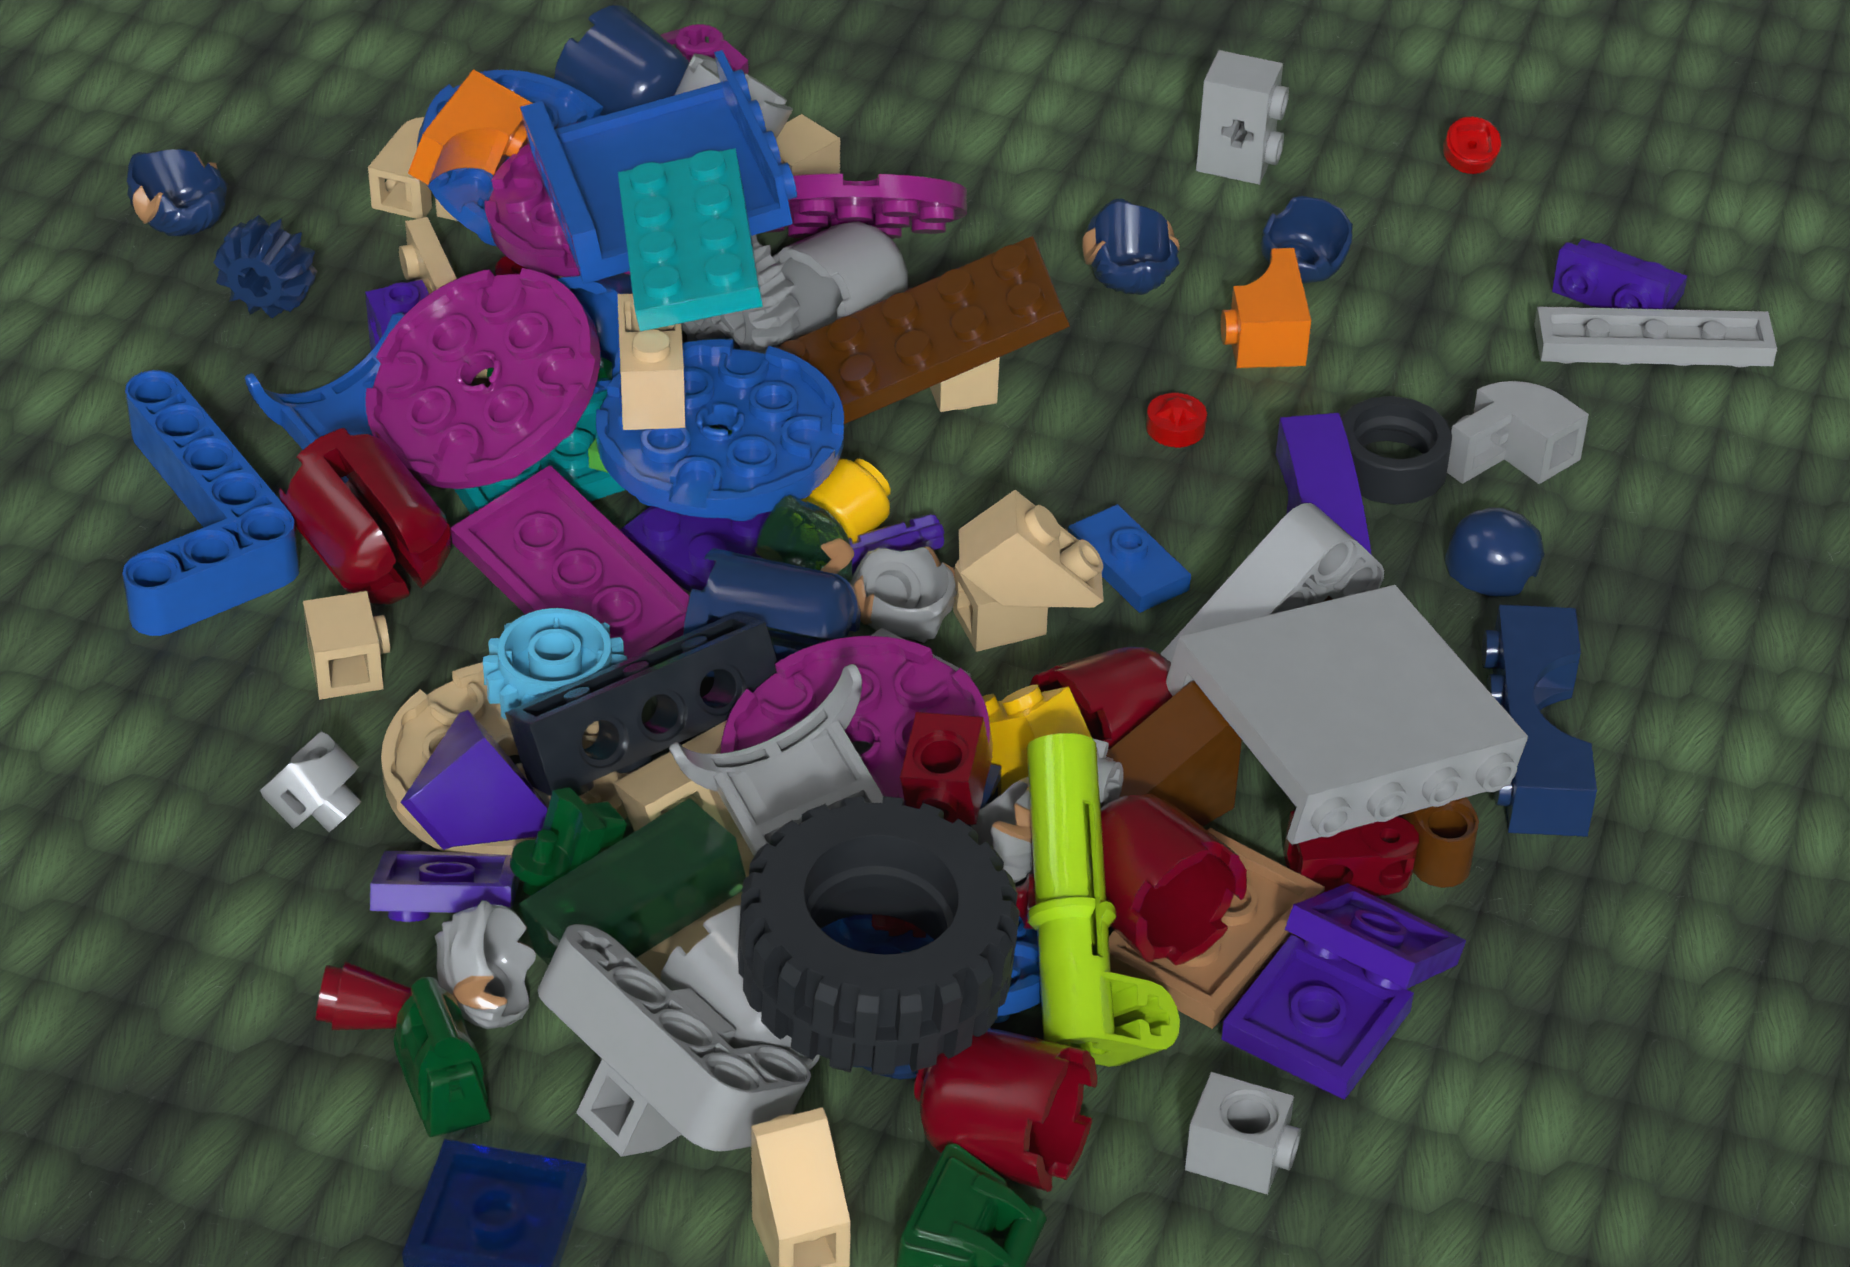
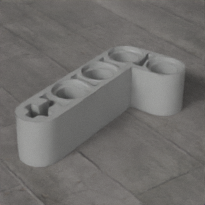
M1312 503L1300 504L1280 520L1161 652V655L1172 662L1179 636L1320 603L1328 596L1332 599L1379 589L1384 579V568L1363 546Z
M577 924L567 927L537 990L543 1003L681 1135L690 1142L708 1150L729 1151L750 1147L751 1126L770 1121L781 1115L793 1114L811 1077L809 1068L794 1054L772 1045H755L733 1049L617 940L594 927Z

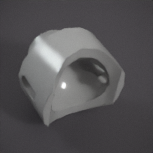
M321 731L291 758V763L269 781L260 792L262 797L293 829L312 815L330 832L361 803V800L344 784L359 766L328 734Z

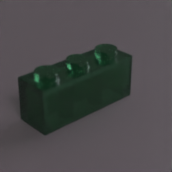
M689 798L520 902L519 905L533 949L548 966L568 926L574 924L587 925L609 934L637 958L742 892L746 874L736 837Z

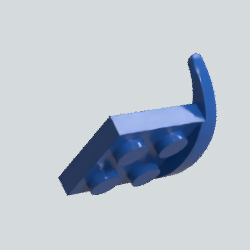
M393 314L383 336L374 349L357 366L337 380L323 387L303 393L279 394L264 389L255 375L250 373L245 376V382L252 398L271 420L287 431L302 450L317 438L340 428H345L350 435L369 434L373 436L366 414V388H373L375 378L381 365L376 358L381 345L404 314ZM346 476L341 478L344 483L349 480Z

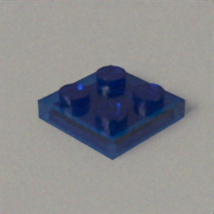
M445 1139L402 1253L404 1267H559L587 1184L586 1163Z

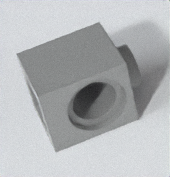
M1211 1072L1190 1123L1185 1170L1268 1195L1278 1167L1290 1170L1299 1146L1301 1128L1290 1125L1294 1096Z

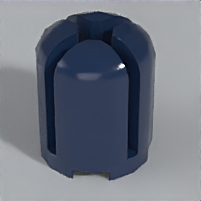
M712 548L704 559L713 560L716 563L703 591L691 590L683 635L733 613L740 612L766 623L777 662L787 656L807 647L834 639L845 638L848 636L849 631H858L861 609L854 586L841 575ZM713 670L705 675L715 678Z

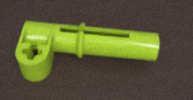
M1058 733L1036 738L1029 742L1027 746L1036 905L1029 909L1027 917L1028 923L1037 931L1043 1040L1087 1050L1095 1059V1064L1107 1067L1120 1066L1165 1050L1173 1045L1178 1037L1180 1027L1178 1009L1172 996L1163 986L1153 981L1111 972L1108 927L1116 918V908L1112 903L1106 901L1096 742L1091 737L1075 733Z

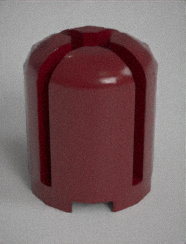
M340 428L317 438L297 455L302 465L291 479L287 494L280 488V501L292 514L297 529L348 594L367 591L370 603L391 605L409 597L405 581L393 568L396 559L422 589L437 577L450 553V526L446 521V515L378 432H375L376 437L369 434L350 435L345 428ZM344 476L349 479L346 483L341 479Z

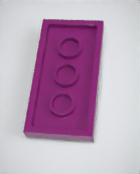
M550 465L450 527L452 544L524 614L549 608H564L586 613L598 622H606L610 625V638H622L624 656H627V659L683 635L690 596Z

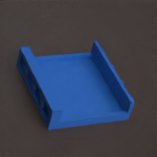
M723 50L714 52L720 83L554 129L543 101L520 107L532 157L583 284L630 271L618 172L631 170L643 163L655 162L660 164L690 158L702 151H724L736 148L751 236L793 224L788 200L797 198V190L789 164H782L775 136L772 131L766 132L760 105L757 100L751 101L749 87L743 70L733 71Z

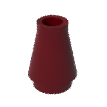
M345 961L343 968L326 965L315 1020L332 1023V1030L396 1029L398 1012L411 997V987Z

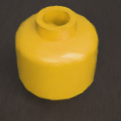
M839 459L829 477L814 489L808 497L799 500L800 508L805 516L801 520L802 528L820 546L838 538H851L852 543L857 542L858 535L875 530L890 514V501L887 496L891 494V488L887 480L873 465L863 459H856L854 462L849 459Z

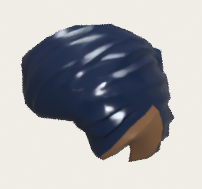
M169 149L152 153L138 152L132 155L127 173V195L130 198L131 206L145 224L148 223L153 229L158 232H164L167 236H185L211 228L220 219L221 214L225 210L228 184L221 177L216 163L207 162V165L204 166L196 152L182 149Z
M1114 199L1107 203L1090 220L1088 231L1083 237L1082 247L1085 263L1092 266L1099 282L1103 283L1106 288H1112L1115 292L1122 291L1123 294L1137 295L1147 294L1152 289H1157L1160 285L1164 284L1166 277L1170 276L1180 264L1177 257L1180 245L1178 239L1174 236L1170 222L1156 210L1132 204L1125 199Z

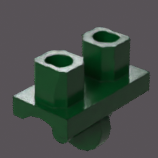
M570 787L553 790L543 828L538 832L537 838L519 842L513 848L510 858V868L513 874L524 881L523 890L526 894L541 898L552 906L556 913L555 921L561 928L574 924L579 925L585 902L606 898L611 878L608 866L598 855L600 849L622 843L627 826L625 819L608 801L585 804Z

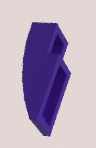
M1340 413L1280 417L1276 457L1289 493L1287 513L1300 504L1312 503L1371 554L1357 473Z

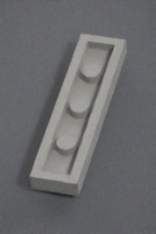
M1537 307L1534 323L1540 361L1559 362L1564 364L1575 362L1617 363L1621 365L1633 363L1674 364L1677 366L1731 365L1734 367L1773 366L1777 352L1769 312Z

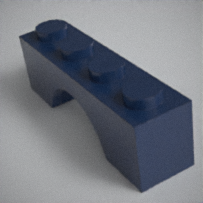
M1499 605L1495 630L1484 631L1483 668L1493 669V674L1488 675L1486 689L1528 735L1511 785L1494 792L1495 805L1506 806L1508 833L1588 837L1597 793L1592 743L1577 739L1560 731L1540 712L1541 709L1548 705L1572 698L1581 654L1576 608Z

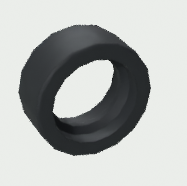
M1395 396L1376 397L1353 405L1341 417L1362 497L1374 502L1392 505L1416 503L1434 495L1445 483L1452 434L1446 419L1432 407L1414 399ZM1392 441L1411 446L1419 450L1422 455L1415 458L1393 459L1381 457L1368 451L1363 446L1372 442Z

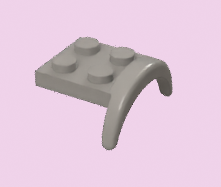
M854 664L843 668L842 674L832 692L811 714L795 726L770 740L746 749L720 754L694 752L686 749L678 742L669 746V750L678 766L689 779L706 789L718 792L753 856L762 846L767 843L770 844L771 835L791 820L798 825L801 824L802 814L810 809L826 804L829 810L838 808L843 799L864 796L865 803H882L883 794L845 733L855 714L862 692V677L859 669Z

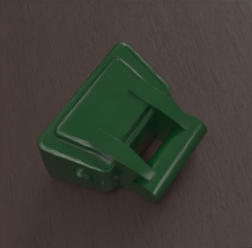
M424 977L417 980L411 987V997L398 1012L394 1047L429 1138L491 1121V1115L487 1107L488 1097L483 1081L482 1064L474 1042L470 1040L465 1028L464 1019L456 997L441 988L435 978Z
M949 1143L945 1146L901 1235L896 1267H1025L1047 1220L1046 1215L1040 1208L1028 1205L1013 1190L1007 1187L1006 1181L968 1151L958 1144ZM991 1237L1005 1239L1002 1247L995 1243Z

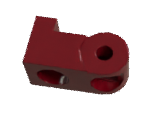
M1290 811L1283 852L1286 866L1324 886V892L1348 883L1373 896L1399 893L1409 885L1419 845V834L1415 827L1406 819L1396 816L1389 821L1374 822L1341 831L1331 837H1319L1292 845L1288 841L1287 835L1295 811Z

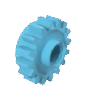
M549 608L525 614L512 623L504 625V631L500 638H491L488 642L489 655L483 657L484 685H487V699L490 704L500 703L501 717L506 720L505 712L627 660V656H624L623 640L621 637L610 638V625L606 622L600 623L588 614L576 610Z

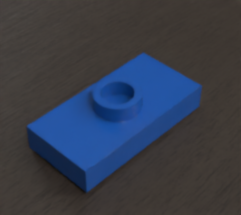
M1118 504L1068 526L1067 531L1078 540L1088 541L1097 550L1103 562L1102 577L1139 613L1190 590L1191 574Z

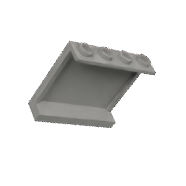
M1396 585L1179 636L1166 680L1168 690L1172 696L1194 680L1293 802L1296 810L1287 835V839L1292 845L1319 837H1331L1341 831L1374 822L1389 821L1396 816L1432 806L1440 807L1451 801L1483 792L1498 791L1505 786L1511 785L1528 739V735Z

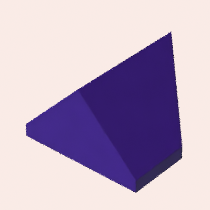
M469 710L458 714L401 801V804L443 850L457 846L537 837L538 832L543 828L548 810L546 803L512 759Z

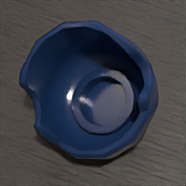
M1306 196L1293 197L1280 214L1272 213L1262 232L1261 251L1265 260L1270 265L1271 249L1294 248L1302 283L1325 281L1340 269L1347 257L1352 244L1353 224L1342 209L1324 199Z
M1493 507L1476 510L1459 521L1451 536L1445 563L1450 576L1466 589L1487 596H1516L1522 592L1530 576L1536 577L1538 575L1545 555L1540 531L1522 514L1504 508Z

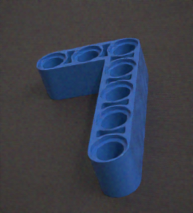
M150 370L132 377L126 384L125 395L133 441L203 527L139 553L130 558L123 567L122 575L132 627L139 633L148 636H162L265 595L294 581L300 569L295 521L290 511L177 377L161 370Z

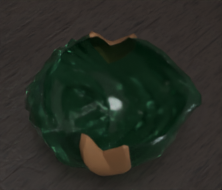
M786 495L774 506L762 525L757 538L756 553L762 559L838 574L850 583L852 580L854 550L842 525L827 510L808 501L798 500L792 495Z

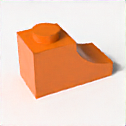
M473 69L422 134L408 174L427 185L437 176L460 168L483 169L494 175L507 157L518 154L521 148L528 144L520 107L532 104V102Z
M1271 249L1270 266L1259 279L1245 286H1233L1231 310H1222L1221 314L1223 345H1232L1236 368L1306 366L1311 317L1295 249Z

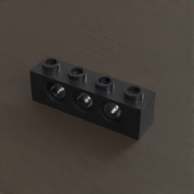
M736 612L505 712L526 778L532 787L550 797L553 790L570 787L578 796H581L594 787V780L614 771L617 773L636 771L652 762L653 754L668 748L671 744L678 742L680 745H683L728 720L733 707L745 690L748 689L753 693L762 683L777 673L775 664L778 662L766 623ZM713 670L715 677L714 685L710 692L701 698V682L705 675ZM656 695V711L650 720L643 723L641 718L643 706L651 697ZM598 721L599 733L596 741L590 747L583 749L582 738L585 730L589 725Z

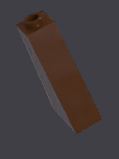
M1194 680L1107 752L1106 757L1113 758V761L1120 762L1123 766V784L1119 798L1129 795L1152 794L1175 805L1202 827L1232 810L1235 806L1242 739Z

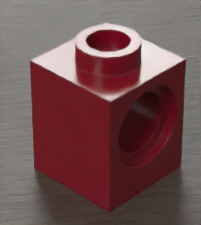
M916 712L900 775L906 806L920 809L922 803L941 809L944 812V819L951 823L960 819L969 825L977 824L991 763L984 717Z

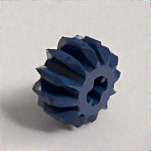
M260 215L253 220H249L247 224L240 222L238 226H234L224 238L225 242L217 250L216 258L213 262L220 269L216 283L231 288L229 302L241 299L247 303L250 315L262 308L272 319L277 314L282 313L283 310L291 312L294 307H298L306 297V292L313 285L317 270L311 265L315 251L300 246L302 232L295 234L286 232L282 219L271 223L269 226Z

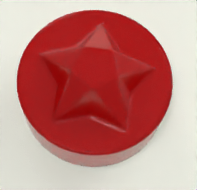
M1464 117L1455 121L1450 126L1443 144L1444 156L1448 163L1456 170L1467 174H1479L1490 169L1495 163L1501 148V137L1494 125L1487 120L1479 117Z
M1167 393L1154 398L1148 405L1147 433L1153 440L1168 447L1180 448L1193 445L1200 441L1205 434L1207 410L1200 400L1187 394Z

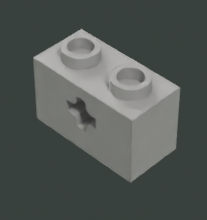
M1218 50L1204 79L1196 171L1260 185L1268 165L1278 164L1283 149L1284 133L1276 131L1277 120L1283 119L1289 97V87L1281 86L1283 63Z

